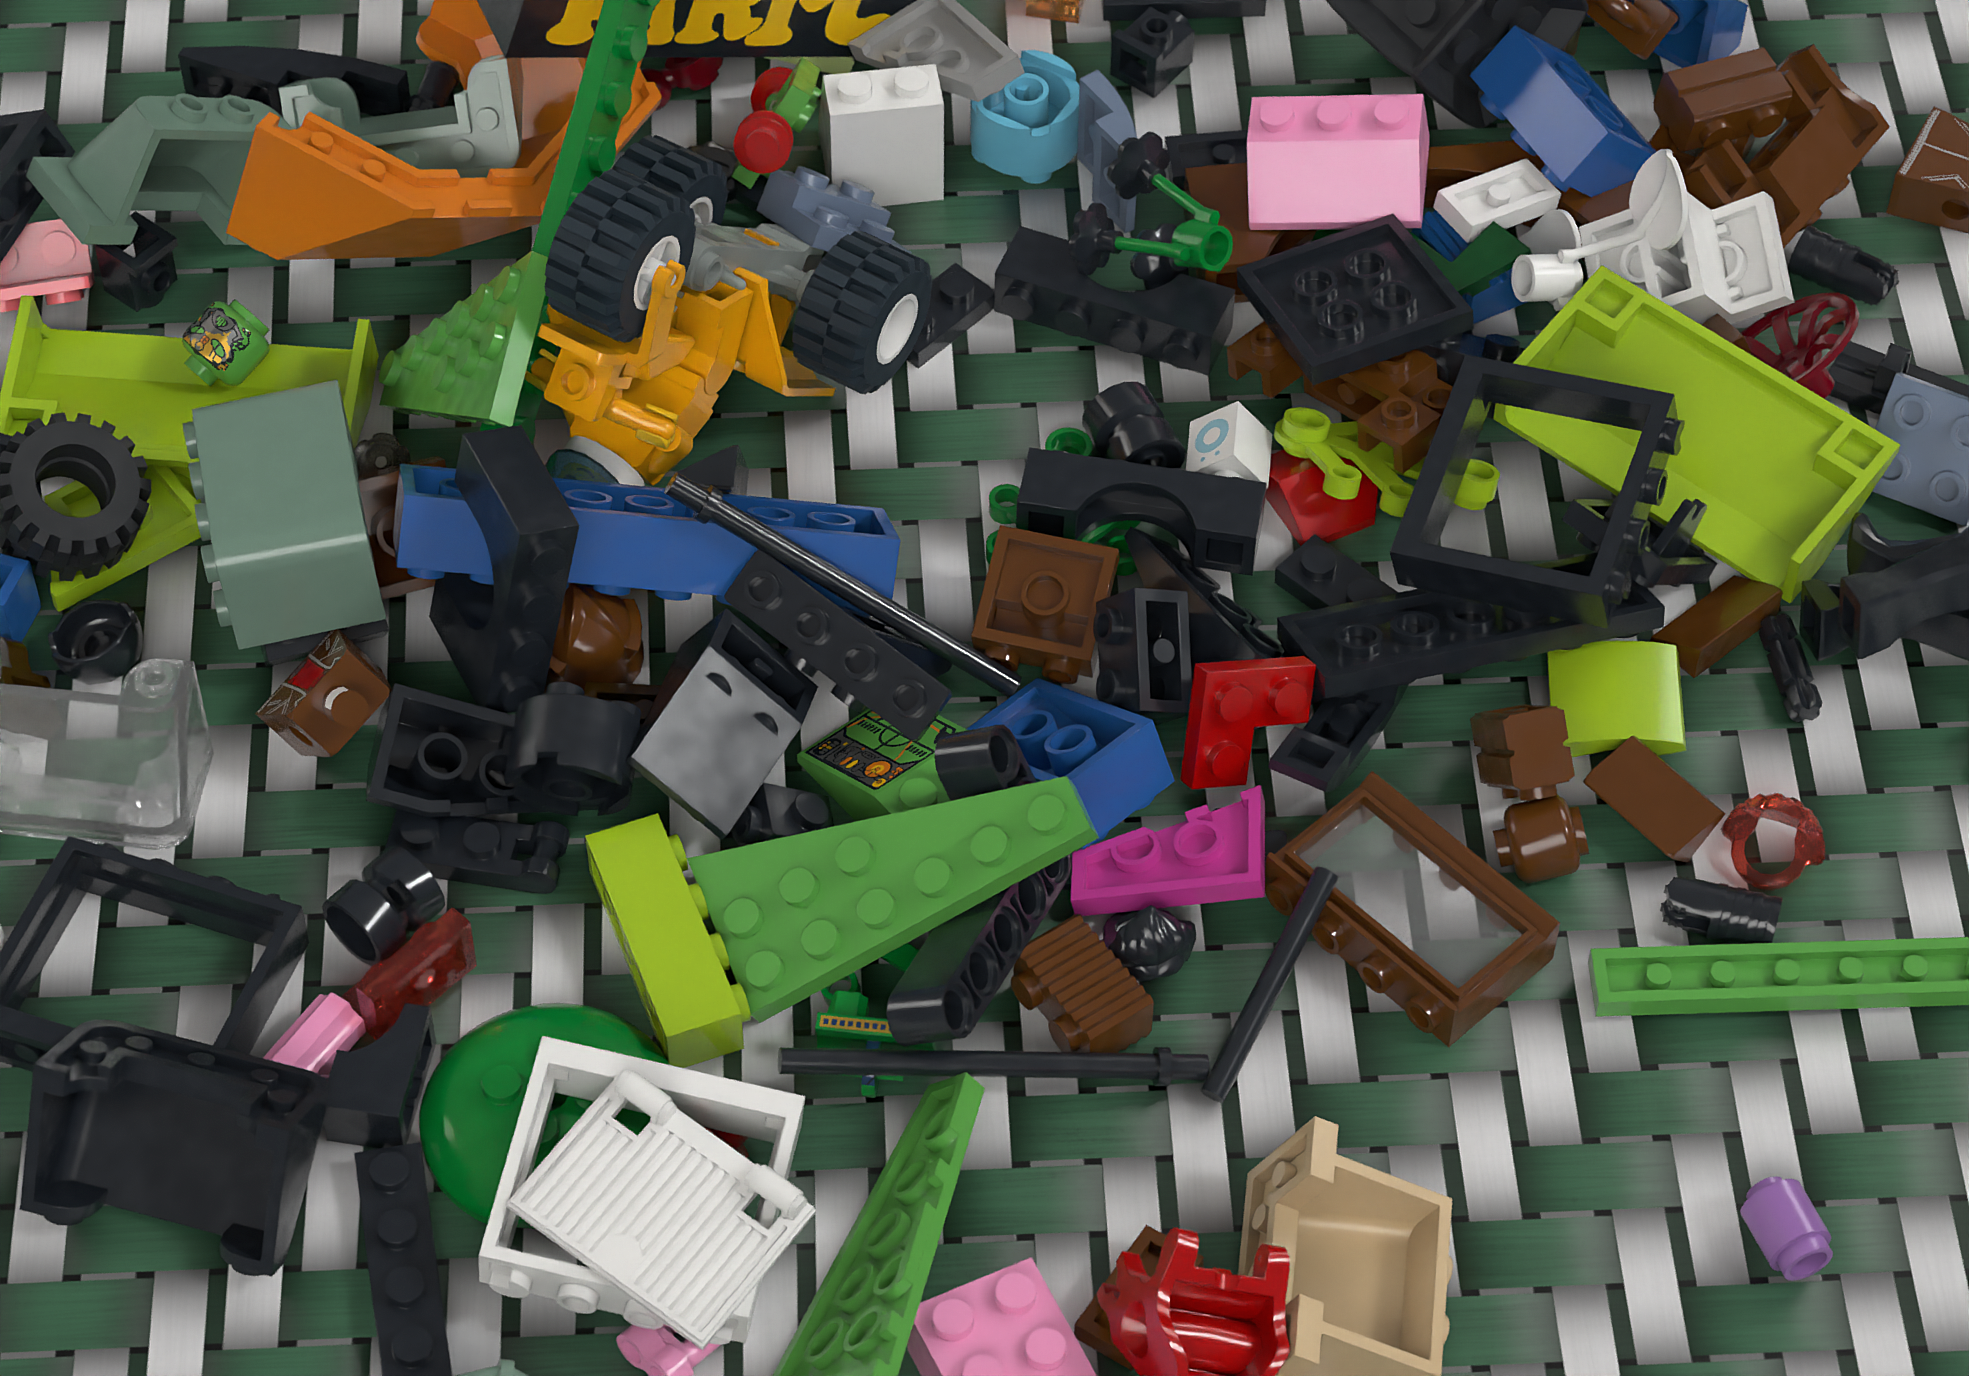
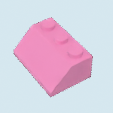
M1423 94L1252 97L1247 136L1250 230L1350 229L1390 214H1394L1405 228H1422L1430 140Z

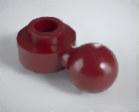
M668 57L665 62V68L662 70L654 68L641 69L646 81L655 82L662 96L660 104L655 111L667 105L671 98L672 89L675 87H690L691 90H699L713 83L719 76L718 70L723 64V57Z

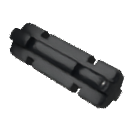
M1784 613L1777 616L1768 615L1761 621L1762 627L1759 629V636L1764 649L1771 652L1767 655L1780 694L1787 697L1783 700L1788 717L1794 722H1800L1805 719L1813 720L1820 715L1819 709L1822 707L1823 702L1817 686L1810 683L1814 680L1801 642L1794 638L1798 634L1793 620Z

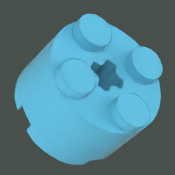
M1022 50L1021 58L1019 59L1025 71L1024 74L1006 84L1001 91L989 95L979 102L970 99L971 152L975 160L985 163L998 172L1019 176L1025 182L1038 184L1050 179L1052 172L1070 162L1078 151L1079 84L1076 81V72L1063 59L1042 51Z

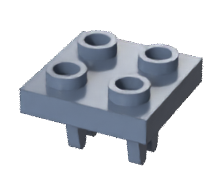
M1898 372L1893 379L1875 430L1899 443L1900 449L1872 492L1960 525L1968 526L1969 397Z

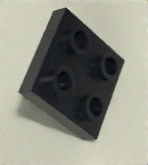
M1618 496L1616 499H1573L1562 518L1565 523L1579 532L1576 536L1578 542L1597 554ZM1685 499L1666 527L1650 516L1647 517L1650 523V531L1646 549L1642 556H1633L1628 570L1631 572L1633 581L1651 589H1654L1657 585H1670L1679 588L1682 584H1706L1718 563L1689 544L1707 509L1706 504L1699 499H1695L1693 502Z

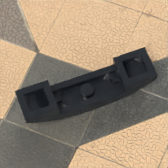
M1388 685L1359 691L1351 697L1326 698L1303 729L1294 726L1270 758L1268 768L1324 792L1336 789L1354 772L1373 747L1397 708L1408 685Z

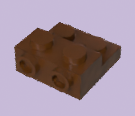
M1000 525L971 635L973 648L1013 672L1017 671L1019 663L1041 667L1042 675L1057 683L1074 684L1077 682L1079 675L1093 678L1098 659V642L1093 633L1096 602L1110 597L1119 562V549Z

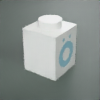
M1239 401L1190 422L1186 471L1225 477H1241L1246 480L1267 483V489L1269 485L1273 434Z

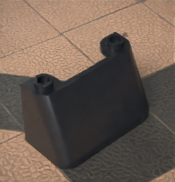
M114 1020L84 1022L75 1027L34 1064L20 1210L44 1216L48 1222L62 1226L81 1223L84 1218L95 1214L104 1204L222 1235L219 1247L220 1256L236 1272L247 1276L266 1275L272 1277L285 1263L327 1111L330 1085L322 1075L307 1069Z

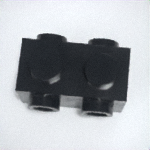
M1132 588L1097 601L1096 615L1093 622V633L1098 642L1099 675L1096 681L1097 699L1153 720L1155 726L1188 716L1192 692L1187 591Z

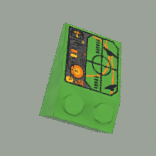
M867 709L797 754V762L855 821H861L950 801L936 770L935 746L938 739L943 735L967 731V729L938 715L919 741H913L871 709Z

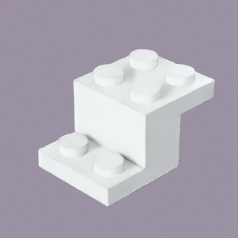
M1764 191L1713 210L1707 208L1687 192V224L1680 240L1672 248L1656 250L1650 245L1647 236H1645L1642 240L1585 257L1588 278L1602 265L1701 325L1717 313L1730 324H1734L1794 303L1773 198ZM1630 209L1580 226L1582 246L1628 233L1638 225V222L1633 217Z

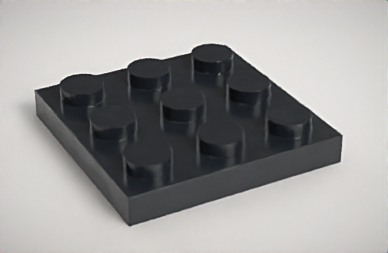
M1394 214L1236 268L1239 289L1313 385L1474 329L1472 308Z

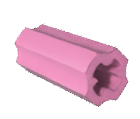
M332 992L329 995L319 994L263 1058L307 1069L320 1075H328L331 1072L337 1050L349 1052L366 1032L364 1019L352 1009L349 1002Z

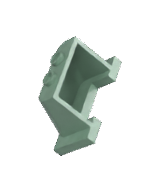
M178 94L176 97L142 96L75 157H33L26 177L82 245H131L138 225L129 215L130 211H196L224 245H248L227 234L226 230L256 125L269 112H272L280 117L278 127L290 130L292 128L271 107L258 101L243 99L234 95H227L223 98L195 97L189 94Z

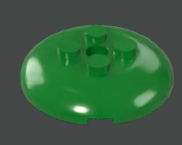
M543 1003L513 1009L494 1016L467 1032L447 1051L434 1069L426 1085L419 1112V1133L426 1165L441 1191L462 1211L488 1225L542 1036L671 1065L662 1050L645 1033L630 1022L610 1012L570 1003ZM560 1093L554 1094L552 1105L560 1106V1108L550 1110L532 1173L594 1101ZM622 1108L614 1119L638 1136L650 1122L651 1116L646 1113ZM519 1217L517 1227L536 1229Z

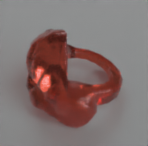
M1759 793L1754 798L1748 797L1730 812L1721 827L1722 835L1731 841L1730 855L1735 871L1744 882L1757 889L1776 890L1787 887L1800 877L1807 865L1818 866L1823 864L1825 859L1823 828L1820 826L1817 817L1813 815L1812 810L1805 807L1801 801L1794 797H1785L1779 793L1766 796ZM1761 818L1796 828L1797 831L1794 838L1795 855L1793 861L1784 871L1773 875L1762 874L1754 870L1747 862L1744 853L1745 843L1755 831Z

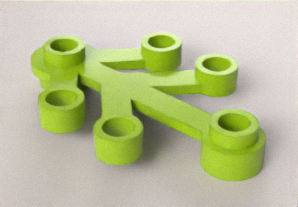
M1290 408L1284 412L1283 419L1279 420L1275 425L1274 438L1283 446V449L1288 454L1299 458H1310L1325 473L1322 488L1326 494L1345 500L1357 497L1362 474L1357 468L1346 465L1340 459V457L1352 460L1382 491L1379 503L1381 510L1392 516H1404L1414 486L1405 483L1397 474L1417 480L1426 457L1402 474L1394 469L1393 447L1381 442L1369 452L1358 448L1357 421L1331 423L1325 414L1310 408ZM1470 459L1454 503L1468 510L1484 509L1487 506V502L1495 498L1500 478L1499 470L1485 461Z

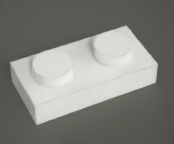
M1526 158L1438 190L1433 208L1469 243L1474 241L1493 221L1502 228L1507 229L1556 209L1561 193Z

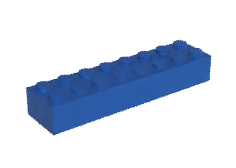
M400 464L393 527L397 568H408L407 573L409 575L423 579H440L445 576V572L470 574V579L475 582L494 585L487 544L478 522L454 482L456 469ZM552 478L579 523L566 589L569 587V583L594 585L593 589L595 591L608 595H627L630 593L631 588L655 590V595L660 598L674 601L689 600L692 597V593L716 595L718 602L731 605L725 600L724 595L753 554L759 549L710 520L706 524L693 518V510L664 494L666 488ZM723 493V500L890 599L893 598L900 538L883 508ZM784 565L836 605L868 615Z

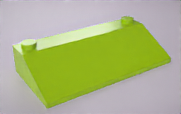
M1602 265L1513 362L1514 364L1674 394L1678 419L1685 422L1680 436L1681 450L1677 456H1669L1665 467L1668 479L1663 501L1660 506L1652 505L1648 516L1666 526L1685 499H1689L1691 502L1699 499L1707 505V509L1690 542L1751 580L1778 587L1783 591L1782 599L1788 603H1791L1800 593L1802 581L1810 580L1824 564L1851 524L1855 513L1859 512L1900 449L1899 443ZM1498 403L1495 404L1493 418L1495 421L1618 496L1642 431Z
M21 295L0 392V433L12 437L17 431L24 434L27 424L38 418L47 426L51 414L65 412L67 421L75 422L78 413L91 415V425L101 428L104 420L114 425L116 428L113 436L118 440L127 435L135 444L131 454L132 457L143 456L147 465L189 468V463L199 462V458L190 459L183 432V423L193 421L192 409L338 380L355 450L370 408L379 358L370 319H358L353 350L269 344L268 355L240 385L229 386L218 378L210 387L184 364L191 354L183 346L182 338L51 329L43 323L33 296Z

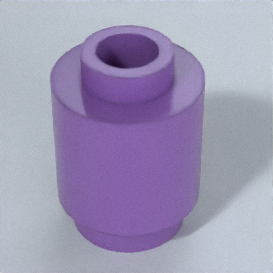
M1773 1176L1761 1180L1750 1188L1746 1195L1747 1200L1743 1204L1740 1213L1771 1268L1781 1271L1787 1280L1795 1281L1809 1277L1825 1267L1833 1256V1251L1828 1245L1831 1235L1800 1182L1796 1179L1783 1180L1779 1176Z

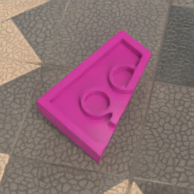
M1261 785L1239 792L1241 801L1210 812L1207 804L1186 811L1187 821L1154 832L1151 829L1142 827L1073 852L1071 903L1074 913L1081 914V916L1138 911L1150 905L1156 908L1265 897V801Z

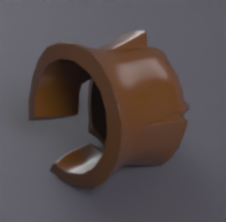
M569 583L563 600L544 689L545 694L547 685L554 682L572 683L578 685L584 691L586 682L633 684L641 672L644 661V643L641 639L642 622L635 599H621L616 595L603 594L593 589L594 585Z

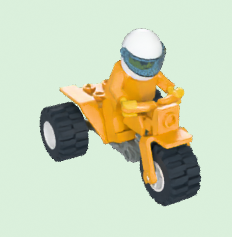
M648 135L642 137L638 143H633L622 157L620 156L612 169L603 172L599 178L595 177L578 194L564 215L549 251L545 276H547L545 294L549 297L546 312L551 324L542 323L537 336L561 347L558 357L542 348L538 353L543 358H538L534 361L531 368L532 374L526 371L524 378L543 391L544 398L547 401L562 408L570 427V440L563 449H557L550 455L545 467L552 478L645 486L644 482L649 485L659 483L666 473L672 470L692 451L693 438L712 415V407L719 396L716 392L726 383L733 369L745 373L747 378L786 397L833 396L836 388L818 380L814 372L860 394L865 395L868 392L873 393L877 391L903 365L921 333L931 297L932 275H930L931 268L929 264L920 257L859 230L854 231L851 235L847 234L842 237L828 251L815 270H809L805 273L802 269L809 255H823L824 250L811 247L781 226L775 224H760L756 229L721 226L728 188H726L727 177L725 172L722 171V166L661 136L654 135L652 137ZM792 300H797L800 303L795 317L792 336L794 344L793 351L782 347L781 344L796 309V304Z

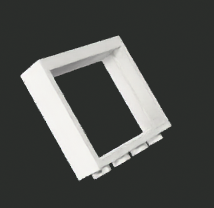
M542 1036L479 1252V1282L489 1284L490 1288L495 1292L508 1297L524 1298L530 1293L556 1299V1302L561 1307L573 1312L587 1314L599 1309L621 1314L626 1321L635 1326L659 1329L663 1327V1324H667L591 1268L510 1249L519 1216L507 1208L506 1203L532 1174L554 1094L560 1093L595 1102L621 1070L623 1072L628 1070L631 1073L635 1071L673 1098L676 1108L699 1125L774 1143L768 1167L786 1180H788L802 1125L805 1096ZM630 1101L623 1107L645 1113ZM760 1196L755 1221L769 1230L778 1219L780 1209ZM762 1279L709 1343L727 1344L730 1340L746 1343Z

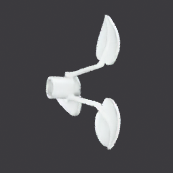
M1661 149L1655 152L1642 165L1634 179L1629 206L1638 225L1632 231L1581 247L1580 233L1573 217L1565 210L1554 209L1544 214L1529 231L1518 237L1519 241L1531 249L1532 255H1520L1514 262L1511 281L1517 299L1521 302L1548 301L1554 305L1556 311H1560L1582 287L1583 271L1578 262L1579 259L1642 240L1645 236H1647L1650 245L1656 250L1672 248L1683 235L1688 218L1686 186L1676 158L1673 157L1672 150Z

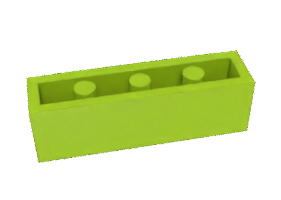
M658 813L586 835L591 877L659 1046L671 1066L686 1068L744 1049L742 1023L751 1020L748 1001L740 983L729 985L724 973L725 970L730 969L725 945L718 932L709 935L703 921L709 919L707 905L699 884L688 885L683 871L688 870V863L679 836L677 834L667 836Z

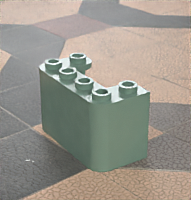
M338 380L192 409L193 421L183 423V432L190 459L199 458V462L188 464L195 498L202 501V503L194 505L202 541L211 539L212 544L201 546V554L208 583L217 581L221 583L222 589L213 591L220 626L232 625L238 649L386 619L357 477L359 476L355 450Z

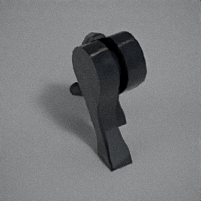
M1856 512L1851 521L1847 540L1848 576L1841 577L1840 583L1831 584L1818 579L1802 581L1799 630L1801 637L1816 660L1821 661L1833 657L1848 647L1851 648L1857 659H1864L1889 648L1897 639L1903 638L1915 640L1969 661V526L1961 533L1912 541L1888 540L1877 533L1866 514Z

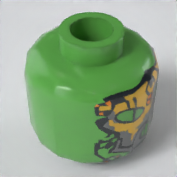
M236 299L229 305L222 301H214L208 305L182 335L183 346L191 354L184 364L210 387L218 378L226 385L238 386L268 355L270 346L264 336L270 330Z

